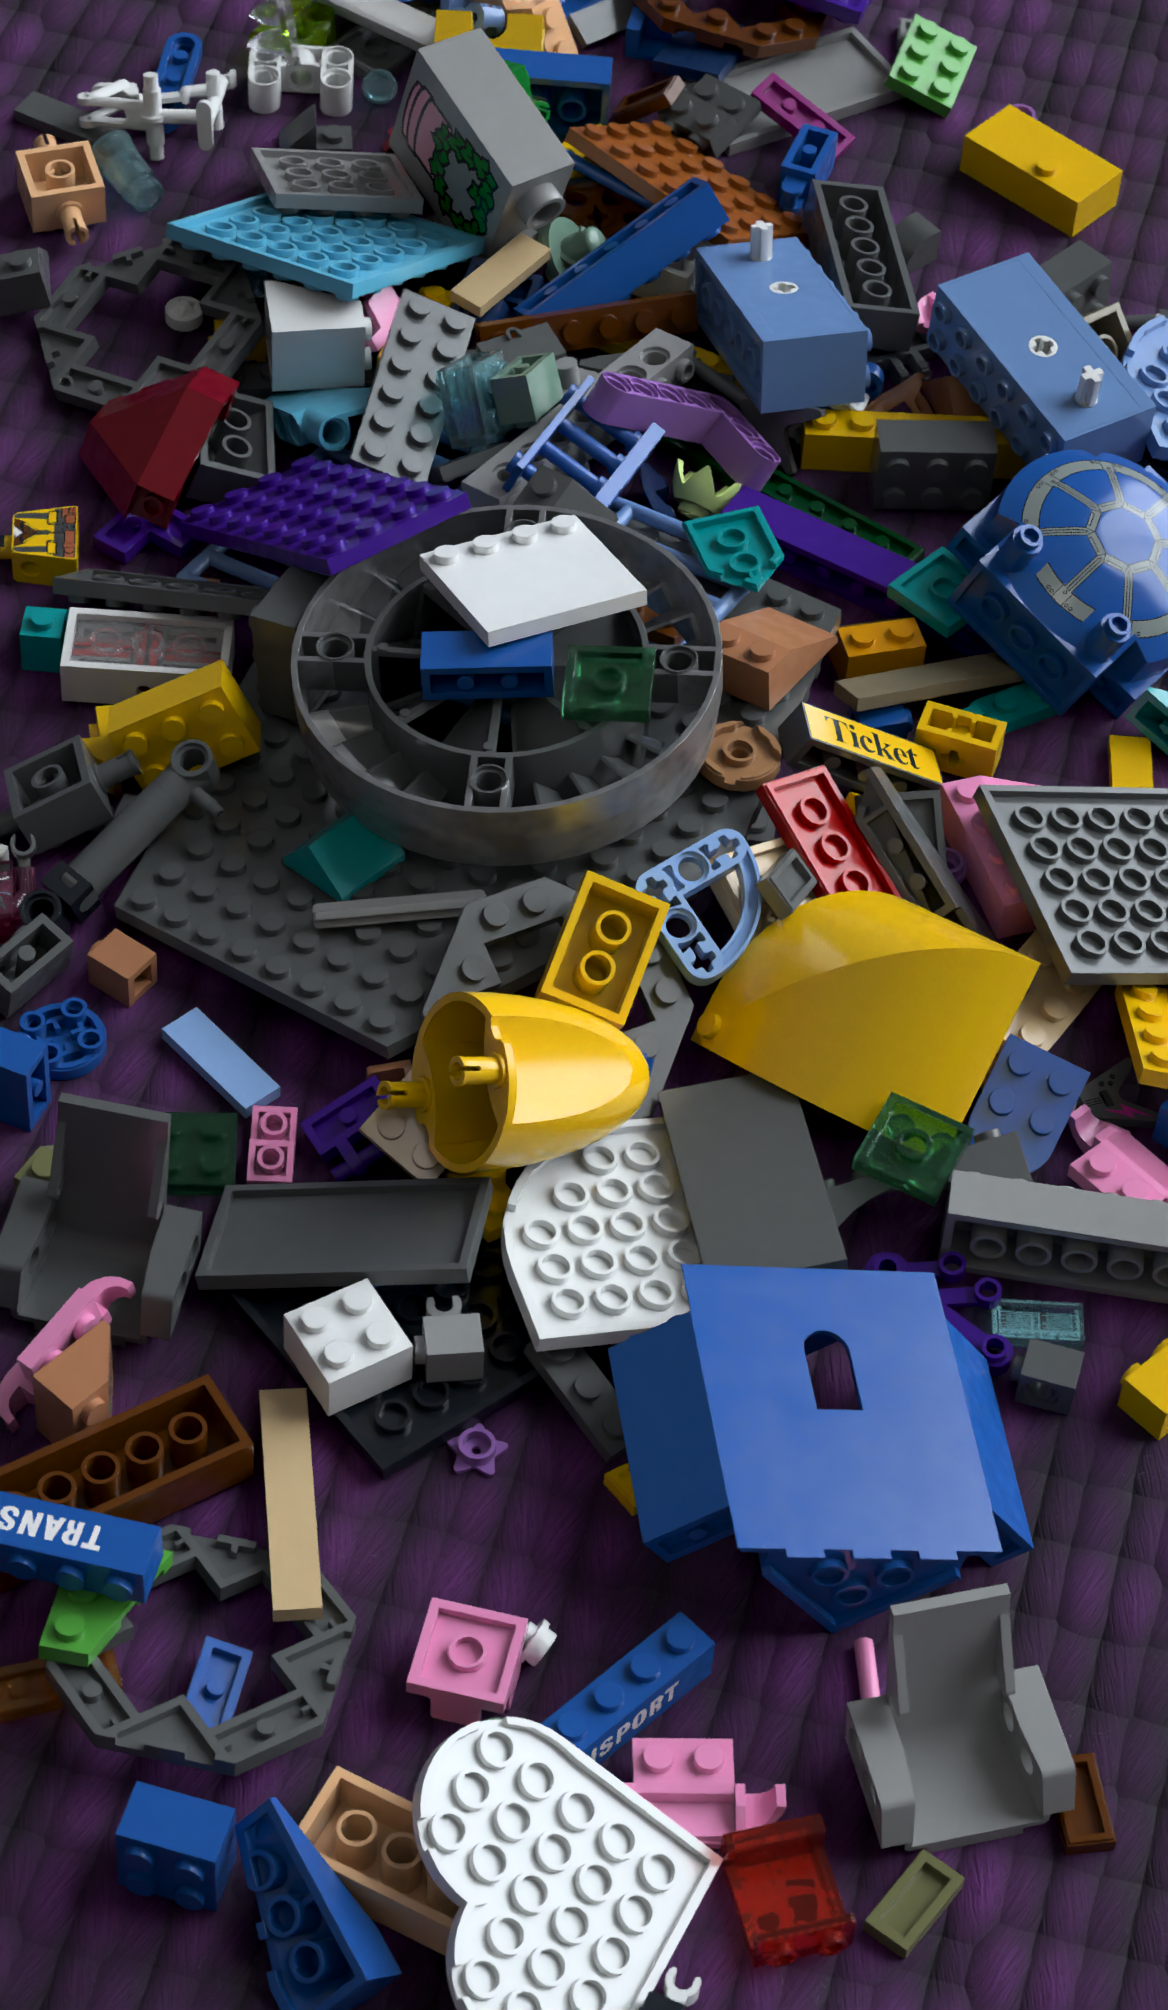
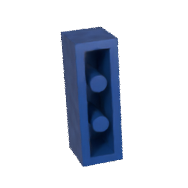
M553 630L488 647L475 631L422 632L420 674L423 700L554 697Z

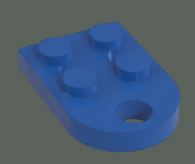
M1010 1033L968 1118L966 1125L967 1146L975 1144L973 1136L988 1130L999 1128L1001 1135L1016 1131L1030 1174L1036 1172L1051 1156L1091 1073Z

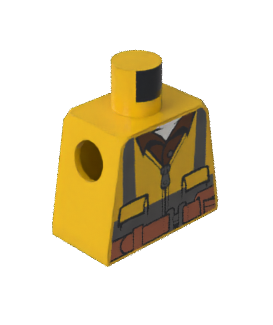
M78 506L17 512L13 515L12 535H0V559H12L14 580L23 583L53 586V577L78 571Z

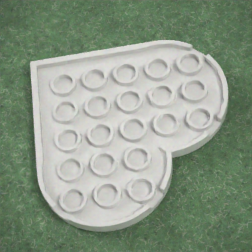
M505 1717L497 1720L476 1721L458 1730L432 1752L420 1772L415 1787L412 1820L419 1854L431 1878L440 1890L459 1907L449 1931L446 1948L448 1985L457 2010H639L640 2006H643L649 1990L653 1992L723 1861V1858L564 1737L542 1724L527 1719Z

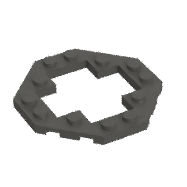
M163 238V243L160 246L145 251L142 250L141 246L113 254V261L98 266H93L91 262L76 266L51 296V307L41 308L34 317L57 400L99 412L108 400L139 392L144 387L169 378L170 380L203 366L232 378L266 333L242 263L234 260H218L213 258L210 252L188 250L183 248L180 242ZM161 270L213 285L199 305L202 314L224 320V322L190 365L157 356L137 382L85 366L99 349V345L95 336L76 331L75 329L109 287L141 296Z
M544 876L467 903L460 913L454 933L445 950L432 987L418 1018L421 1025L431 1007L448 993L491 992L498 989L502 982L486 947L556 922L562 927L576 890ZM659 939L656 941L636 993L649 1023L623 1032L637 1045L641 1052L646 1053L647 1057L654 1059L647 1095L640 1108L629 1120L651 1118L658 1104V1091H662L694 1008V1004L675 963Z
M174 1524L161 1528L163 1550L173 1551V1565L164 1576L159 1574L151 1588L196 1569L219 1601L261 1583L264 1584L271 1594L269 1551L258 1549L256 1541L219 1534L217 1540L191 1535V1528ZM320 1571L323 1619L292 1621L306 1640L271 1655L270 1668L289 1693L212 1728L206 1725L184 1694L139 1714L98 1656L89 1667L47 1660L45 1664V1678L94 1747L235 1777L323 1736L356 1630V1616ZM127 1616L121 1620V1628L100 1654L134 1639V1626Z

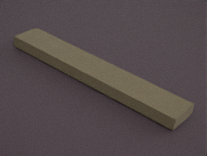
M997 652L837 680L835 681L833 694L855 712H862L1025 680Z

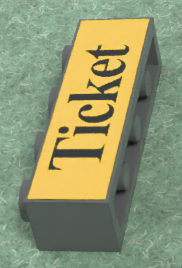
M801 702L777 728L786 765L802 771L825 765L834 782L864 792L867 780L864 777L865 770L870 767H880L897 792L941 789V783H944L934 749Z

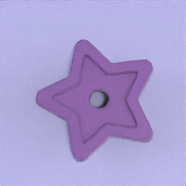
M480 1423L476 1424L473 1428L465 1430L459 1437H453L447 1441L448 1447L457 1455L454 1464V1472L456 1474L475 1469L488 1477H493L495 1474L494 1460L508 1449L506 1442L495 1440L494 1435ZM474 1449H479L481 1452L479 1454H474L472 1451Z

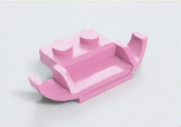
M1083 1104L1071 1113L1069 1126L1072 1136L1085 1154L1070 1164L1067 1176L1087 1191L1115 1193L1120 1196L1161 1200L1168 1203V1166L1135 1139L1129 1130L1097 1119L1087 1105Z
M105 1276L91 1281L82 1289L78 1288L18 1356L17 1363L0 1383V1416L13 1434L20 1427L15 1419L16 1412L28 1403L35 1404L32 1375L103 1319L110 1324L112 1318L108 1308L116 1299L122 1297L131 1299L137 1293L133 1282L122 1277Z
M632 1738V1783L624 1784L710 1849H734V1844L754 1838L767 1830L783 1815L787 1807L785 1784H775L769 1791L756 1794H745V1784H735L733 1739Z

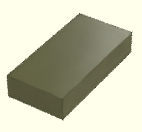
M923 1849L866 1918L863 1931L905 1960L963 1888L965 1877Z

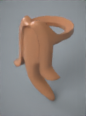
M922 373L913 374L902 383L876 397L864 409L865 411L888 412L905 401L912 413L933 414L928 402L919 391L923 383L922 379L924 378Z

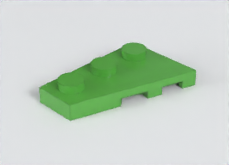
M163 1550V1558L155 1579L159 1574L164 1576L173 1565V1551ZM59 1586L39 1643V1659L89 1667L121 1628V1620L135 1604L140 1605L141 1603L130 1600L125 1602L115 1601L104 1594L82 1589L71 1591Z

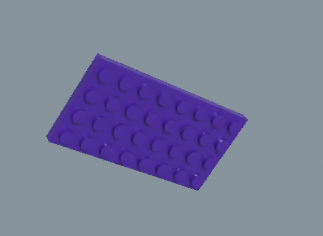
M308 456L294 461L291 464L292 468L283 473L273 472L258 479L259 484L249 489L238 488L226 493L224 501L215 505L204 504L192 509L190 512L191 516L179 521L185 537L332 576L472 507L467 492L449 489L446 485H431L428 481L417 482L409 480L408 477L390 476L386 472L376 473L368 468L358 469L351 467L350 464L340 465L333 463L331 460L321 461L314 459L313 456Z

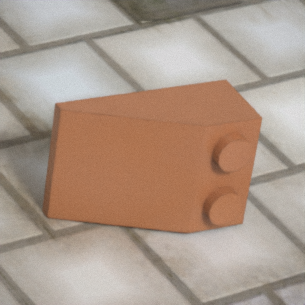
M770 607L722 620L719 623L723 656L722 691L770 711L838 642V636Z

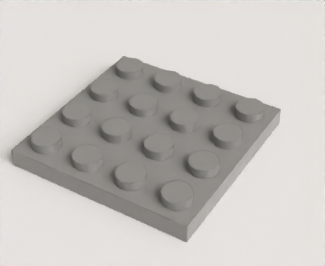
M251 147L250 162L274 208H278L283 213L297 214L301 212V209L315 210L322 215H336L338 211H352L357 216L371 217L374 216L375 212L389 213L390 216L396 218H409L411 214L423 213L424 199L396 154Z

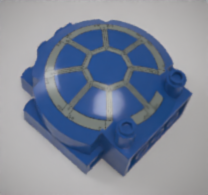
M1082 449L1047 453L1045 456L1025 466L1011 480L1002 493L967 522L946 546L970 571L946 602L1060 717L1089 691L1118 719L1140 698L1149 686L1152 687L1168 672V483L1150 465L1143 468L1132 461L1110 453L1102 452L1098 456H1094Z

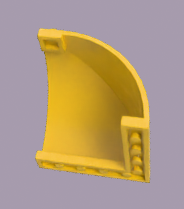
M855 890L838 892L819 897L798 906L792 914L783 920L777 919L748 944L742 956L719 982L704 1013L700 1016L690 1040L840 1118L918 1155L929 1158L934 1156L933 1148L953 1142L1041 963L897 896L877 891Z

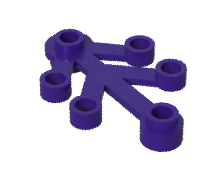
M949 1251L944 1253L939 1258V1261L907 1263L902 1256L896 1253L881 1252L875 1254L867 1261L864 1270L880 1271L890 1269L902 1272H931L935 1274L936 1279H942L948 1283H957L965 1276L966 1260L962 1254ZM952 1263L960 1268L956 1271H949L944 1266ZM985 1277L978 1280L975 1287L938 1289L945 1319L987 1359L990 1375L1000 1376L1006 1373L1012 1365L1013 1347L1011 1343L1001 1335L985 1334L951 1309V1307L968 1306L993 1309L1001 1302V1284L994 1278ZM987 1289L993 1291L995 1295L984 1297L980 1292ZM998 1348L1002 1350V1352L999 1354H991L987 1351V1349Z

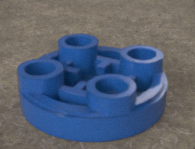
M67 998L62 1003L49 1004L35 1011H28L20 1017L18 1032L25 1033L32 1039L48 1044L50 1080H71L82 1077L93 1071L102 1062L106 1054L107 1036L105 1026L98 1015L88 1009L86 1002L80 998Z

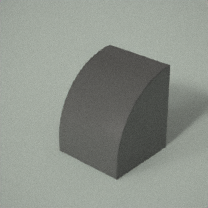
M916 211L905 217L895 226L908 274L937 260L941 230Z

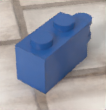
M805 123L802 125L780 167L777 200L780 201L779 208L783 212L797 213L802 207L805 208L812 179L827 181L834 168L838 132Z

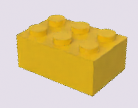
M223 659L109 706L107 735L119 754L125 753L128 749L133 750L143 771L142 774H137L134 777L142 790H144L171 763L170 758L174 748L181 742L189 739H197L207 743L219 768L259 752L261 745V722ZM202 765L194 766L189 771L198 770Z
M587 870L578 883L534 998L576 1008L602 1019L621 1030L628 1017L671 904Z

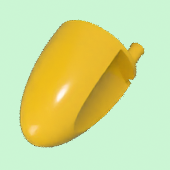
M452 992L441 997L431 1007L421 1025L413 1055L412 1081H381L377 1087L376 1096L391 1095L389 1099L377 1100L382 1110L414 1108L418 1123L426 1126L429 1134L428 1148L436 1160L450 1171L473 1173L526 1166L575 1152L601 1140L621 1127L640 1108L648 1092L650 1075L648 1064L637 1045L622 1031L589 1013L548 1000L521 995L492 992Z

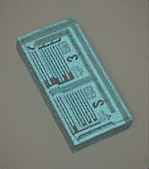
M1001 1299L997 1307L989 1309L990 1335H1001L1012 1346L1028 1347L1030 1338L1075 1350H1083L1085 1336L1082 1303Z

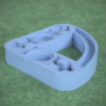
M733 829L718 830L649 869L638 878L634 887L635 890L642 893L646 892L648 884L653 889L661 887L663 891L660 900L674 904L668 910L658 939L684 978L696 986L712 984L733 967L750 943L761 913L762 894L755 886L761 879L759 868L749 844L739 832ZM720 843L726 848L730 846L735 848L732 859L729 855L723 854L714 860L711 868L709 858L716 855ZM684 862H693L700 867L702 877L696 881H687L680 876L678 866ZM736 871L741 890L740 918L733 936L720 950L686 899ZM673 918H680L688 924L690 933L683 938L673 937L666 929V922ZM695 939L699 941L694 948L699 959L706 960L709 958L711 960L708 968L709 972H706L703 967L698 969L693 967L696 956L689 946ZM688 948L684 953L681 951L682 949Z

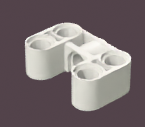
M272 43L254 45L249 52V108L259 114H270L279 109L281 105V92L320 93V108L324 114L332 117L347 115L351 112L353 103V52L349 48L339 45L308 46L303 44L280 45Z

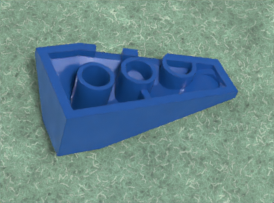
M276 1797L268 1798L234 1826L247 1887L255 1892L261 1922L256 1923L259 1941L266 1940L272 1971L266 1972L269 1987L280 2010H352L370 2000L402 1975L376 1925Z

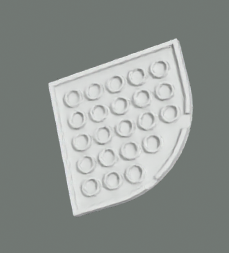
M662 1117L628 1120L614 1132L582 1149L557 1158L528 1165L516 1181L508 1199L501 1227V1251L509 1284L536 1352L621 1343L631 1335L643 1333L666 1322L675 1315L690 1311L681 1264H702Z

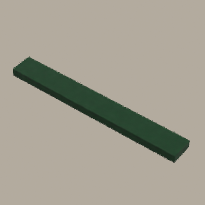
M663 436L655 447L675 459H681L683 463L698 471L709 465L712 478L728 487L736 483L700 443ZM776 469L760 492L916 563H919L925 557V548Z

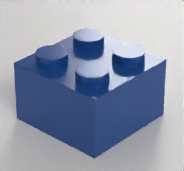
M136 1781L115 1834L119 1885L125 1886L129 1891L140 1896L155 1894L172 1899L178 1905L189 1910H201L204 1908L217 1912L237 1859L236 1832L234 1828L236 1825V1809Z

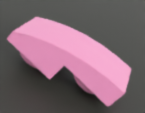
M253 1105L247 1184L293 1183L298 1107Z

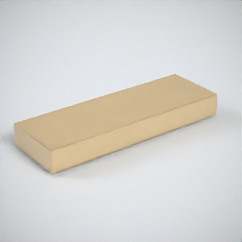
M519 233L451 289L450 301L478 317L483 316L550 260L551 249L524 233Z

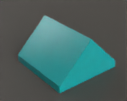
M347 813L283 857L285 865L337 901L351 899L352 895L370 882H375L400 861L406 860L405 852L401 846L387 841L361 825L354 815L350 816Z

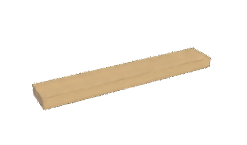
M307 1388L259 1390L273 1622L323 1619Z

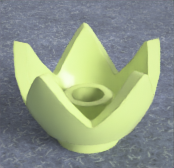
M677 458L672 480L673 497L679 503L677 511L692 520L720 514L741 488L742 484L734 483L732 486H725L715 493L709 465L697 473L690 471L684 476L683 461Z

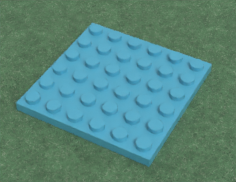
M267 193L167 223L166 238L180 242L181 246L185 249L204 250L212 253L211 256L215 259L241 262L242 267L245 269L265 270L273 273V277L278 280H295L304 283V287L308 290H325L334 293L337 299L349 302L357 301L360 296L368 293H379L381 289L391 285H402L405 280L424 277L425 273L434 270H445L448 265L456 262H467L468 258L484 253L485 238L413 215L409 218H396L390 216L389 213L375 212L374 216L362 217L354 215L352 211H338L336 215H322L315 210L301 209V212L297 214L283 213L278 208H274Z

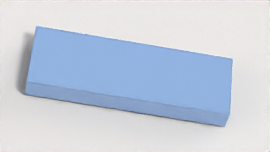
M197 1007L162 1028V1039L245 1119L252 1115L253 1105L266 1106L280 1097V1086Z

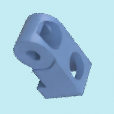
M441 0L440 10L472 11L474 29L481 27L487 37L498 36L504 28L505 13L498 5L479 3L472 0Z

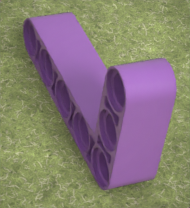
M604 371L582 404V408L590 417L606 425L646 432L654 422L666 431L663 435L665 437L700 443L736 483L742 484L741 487L745 485L758 492H761L781 462V458L740 411L731 402L716 394Z

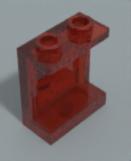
M821 1813L722 1834L719 1856L723 1858L721 1869L753 1968L764 1965L774 1968L783 1967L793 1963L800 1957L813 1954L832 1956L852 1946L857 1923L853 1913L846 1914L823 1846L826 1828Z

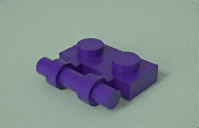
M376 1075L368 1078L299 1123L325 1163L339 1154L344 1158L345 1161L330 1170L337 1182L347 1181L353 1176L357 1179L368 1173L367 1167L386 1156L373 1143L357 1153L352 1147L365 1138L359 1132V1128L378 1108L377 1100L386 1099L388 1096H376L377 1087L380 1083Z

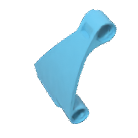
M371 388L300 390L275 393L265 400L273 402L274 429L281 440L297 447L312 443L329 451H339L348 444L351 437L348 417L363 414ZM452 397L447 415L450 423H452L454 429L459 434L477 441H486L495 434L498 427V418L491 408ZM477 413V415H478L477 423H476V425L471 429V427H470L471 418L474 416V414Z

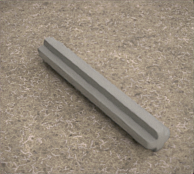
M482 889L315 903L312 908L313 924L316 929H330L456 918L460 916L462 909L467 903L484 898L486 894Z

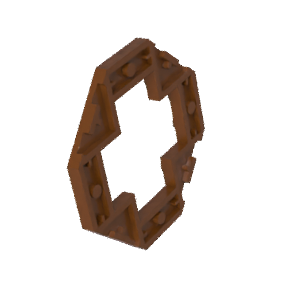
M632 0L662 31L672 34L688 31L696 34V41L723 48L724 43L735 45L743 51V55L756 59L815 49L819 35L822 33L828 18L827 14L809 12L803 9L801 5L789 1H780L777 12L785 21L758 23L754 26L740 27L723 9L714 8L705 12L692 13L681 0Z

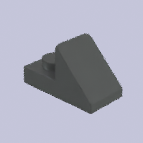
M313 104L279 131V149L353 152L351 126L339 125L316 126V107Z

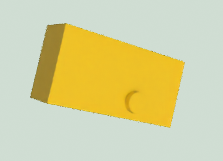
M1011 104L964 136L959 168L963 173L1070 237L1075 236L1116 206L1123 170Z

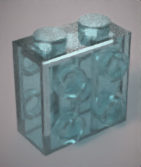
M502 350L466 354L436 371L435 390L438 398L442 400L445 415L443 428L445 435L450 438L452 449L466 448L467 453H475L490 447V443L504 440V434L515 428V424L500 425L490 384V379L508 365L503 359Z

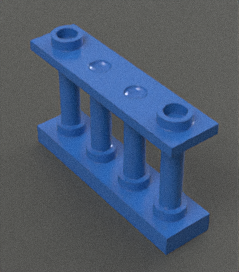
M589 375L580 387L574 383L569 387L559 402L563 405V408L526 454L518 451L505 468V471L510 476L502 489L509 493L521 477L529 482L537 470L531 464L540 454L589 490V493L609 508L653 452L666 431L653 422L644 434L638 430L634 433L630 429L606 425L590 417L582 408V404L586 399L585 395L596 380ZM577 410L625 446L623 450L629 454L626 457L621 453L618 455L614 454L569 421L568 418ZM557 432L608 468L606 473L611 477L607 479L602 475L598 478L553 445L550 440Z

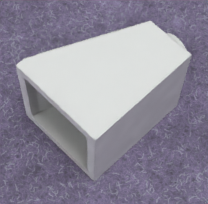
M273 280L264 281L266 352L272 391L365 386V370L372 369L370 346L365 347V341L372 340L371 317H364L362 302L360 300L342 301L337 299L334 294L312 291L304 287Z

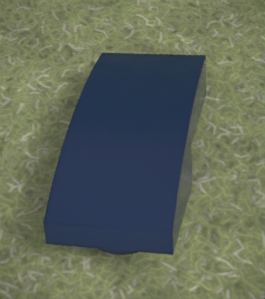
M647 462L640 467L638 504L676 519L673 508L666 504L669 495L666 480L662 475H658ZM661 531V532H663V533H665V534H668V535L674 537V535H671V534H669V533H666V532H664V531Z

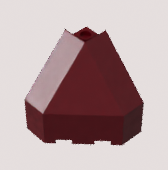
M203 366L170 380L169 378L144 387L139 392L108 400L89 423L79 456L124 518L131 513L164 529L168 528L184 483L216 419L224 421L227 418L240 382Z

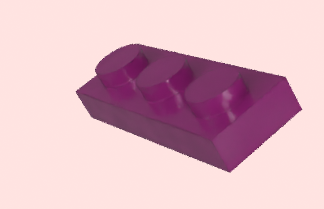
M773 72L750 94V96L760 101L762 112L795 138L804 123L838 132L834 163L852 147L856 139L854 135Z

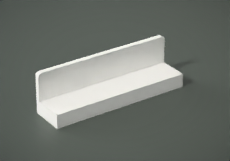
M316 0L321 8L412 50L417 51L419 48L434 44L436 18L398 0Z

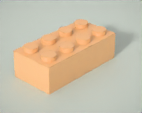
M336 1766L301 1821L299 1828L370 1919L446 1956L449 1931L459 1907L440 1890L422 1861L413 1830V1803Z

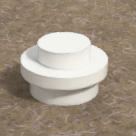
M543 1619L538 1625L531 1621L528 1622V1631L522 1648L521 1663L525 1660L535 1667L553 1644L557 1634L549 1629L550 1623L547 1620Z

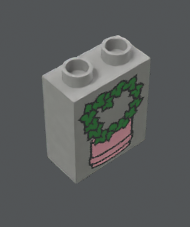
M481 27L417 49L388 143L443 225L485 238L484 253L475 257L488 260L521 232L538 241V230L554 221L565 208L566 202L563 199V194L575 162Z

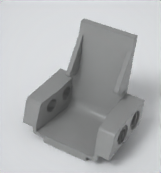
M1007 1583L890 1605L886 1693L882 1696L847 1702L845 1733L846 1743L881 1849L904 1844L906 1851L925 1848L927 1852L932 1853L1023 1834V1830L1026 1827L1046 1823L1051 1814L1075 1809V1764L1038 1665L1014 1669L1009 1614L1011 1593Z

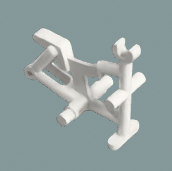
M216 69L208 70L205 72L206 84L186 85L181 87L179 91L161 93V88L158 85V73L146 72L143 74V94H139L136 83H129L125 79H120L113 83H97L92 87L91 92L78 94L77 103L81 106H98L103 108L81 116L79 118V125L82 128L98 126L146 131L150 159L159 161L164 159L163 145L165 144L163 124H197L199 147L203 151H209L214 145L213 130L218 131L224 128L222 100L227 89H233L237 86L236 70L230 69L227 74H220V71ZM203 99L197 103L196 109H162V104L182 102L186 105L189 104L190 100ZM121 111H124L126 114V119L110 117Z

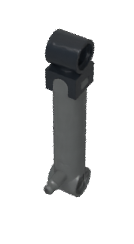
M189 739L178 744L171 753V763L68 865L61 860L41 880L44 889L32 891L24 897L19 907V915L23 924L28 925L41 913L45 915L53 914L49 919L69 935L71 930L69 916L81 925L101 905L98 896L191 803L204 813L210 814L213 818H220L224 813L223 807L209 794L219 785L221 774L212 750L207 743L197 739ZM202 765L198 770L189 771L194 766Z

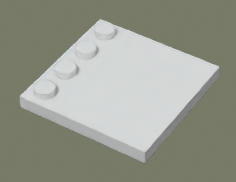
M575 514L558 515L547 522L535 525H520L512 531L496 535H481L473 541L454 546L442 545L434 551L419 554L420 570L488 647L647 605V589Z

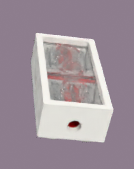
M70 607L60 661L62 701L117 704L223 659L232 674L235 656L234 620H221L213 616H186L181 614Z

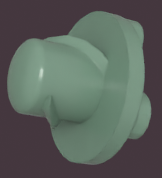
M558 217L545 227L540 228L537 232L538 242L551 249L550 260L546 262V276L549 282L605 242L606 239L602 232L592 226L584 228L580 225L579 228L573 221L565 217Z

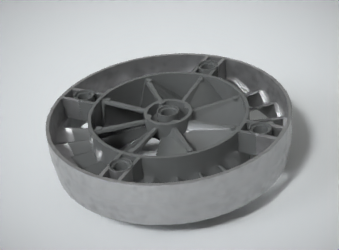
M494 505L470 508L330 576L318 589L298 624L292 645L290 665L296 716L310 760L326 790L350 816L354 815L361 825L368 830L410 851L437 859L485 866H519L571 858L623 839L647 825L671 806L697 776L706 760L714 738L723 690L722 637L719 621L709 597L689 569L668 550L627 526L581 511L539 505ZM575 514L647 589L646 606L657 613L658 616L643 623L639 613L634 608L553 630L554 697L475 699L442 743L422 735L407 725L410 721L448 700H423L422 690L407 696L421 682L422 632L474 631L420 570L419 554L434 551L442 545L454 546L473 541L481 535H496L512 531L520 525H535L547 522L558 515ZM671 625L687 643L682 645L649 644L647 633ZM316 690L367 692L368 704L312 712ZM651 702L702 704L693 721L672 744L648 737ZM502 707H510L512 752H496ZM647 749L659 755L642 767Z

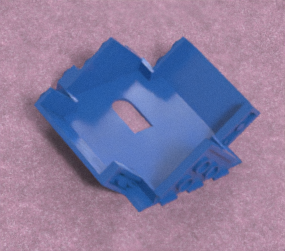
M681 1264L690 1311L675 1315L643 1333L631 1335L625 1341L608 1348L643 1544L667 1563L735 1534L737 1548L741 1552H758L763 1577L833 1634L889 1610L890 1605L908 1602L961 1579L959 1570L968 1555H979L986 1563L993 1567L1034 1549L987 1359L945 1319L934 1273ZM838 1341L844 1346L848 1355L860 1410L817 1409L806 1360L807 1355Z

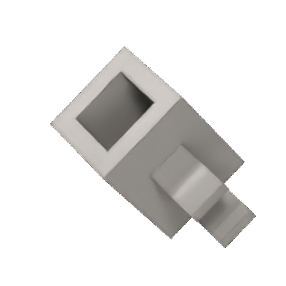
M458 1295L452 1296V1309L446 1312L436 1309L434 1297H428L426 1301V1316H423L422 1336H414L415 1363L424 1364L426 1383L483 1379L484 1345L480 1313L461 1314L462 1302Z

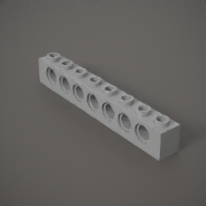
M656 328L593 377L596 380L585 397L588 396L604 371L680 387L694 376V344ZM562 404L555 407L541 418L536 425L531 426L461 482L462 491L467 492L472 508L512 505L528 482L521 477L509 493L502 489L510 476L505 471V468L518 451L526 454L563 408ZM577 410L568 418L569 421L605 447L613 440H616ZM558 432L550 440L553 445L581 465L593 459V457ZM540 454L531 464L537 469L541 464L568 476Z

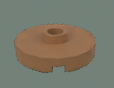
M742 721L718 723L715 727L714 738L708 755L700 768L701 774L712 784L731 791L746 792L756 790L762 784L773 781L780 771L781 747L776 737L765 728L755 724L753 729L743 726L744 722Z

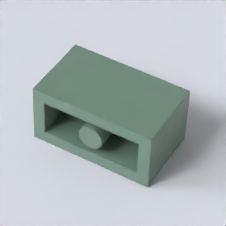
M554 352L518 356L490 379L500 425L515 424V427L518 429L534 426L538 423V419L552 411V407L564 396Z

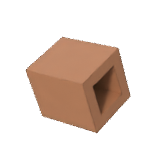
M116 928L105 939L95 942L87 954L89 983L129 1008L157 982L156 953Z

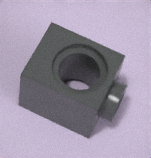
M1030 1338L1026 1355L1016 1353L1009 1380L1018 1383L1014 1401L1069 1416L1085 1352Z

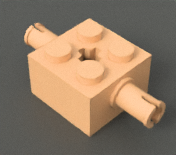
M42 134L34 140L33 149L15 151L17 186L33 233L63 229L66 241L70 245L76 246L74 235H77L79 244L82 245L87 242L90 235L86 226L106 222L104 182L88 140L57 145L56 138L53 135L46 134L48 144H45Z

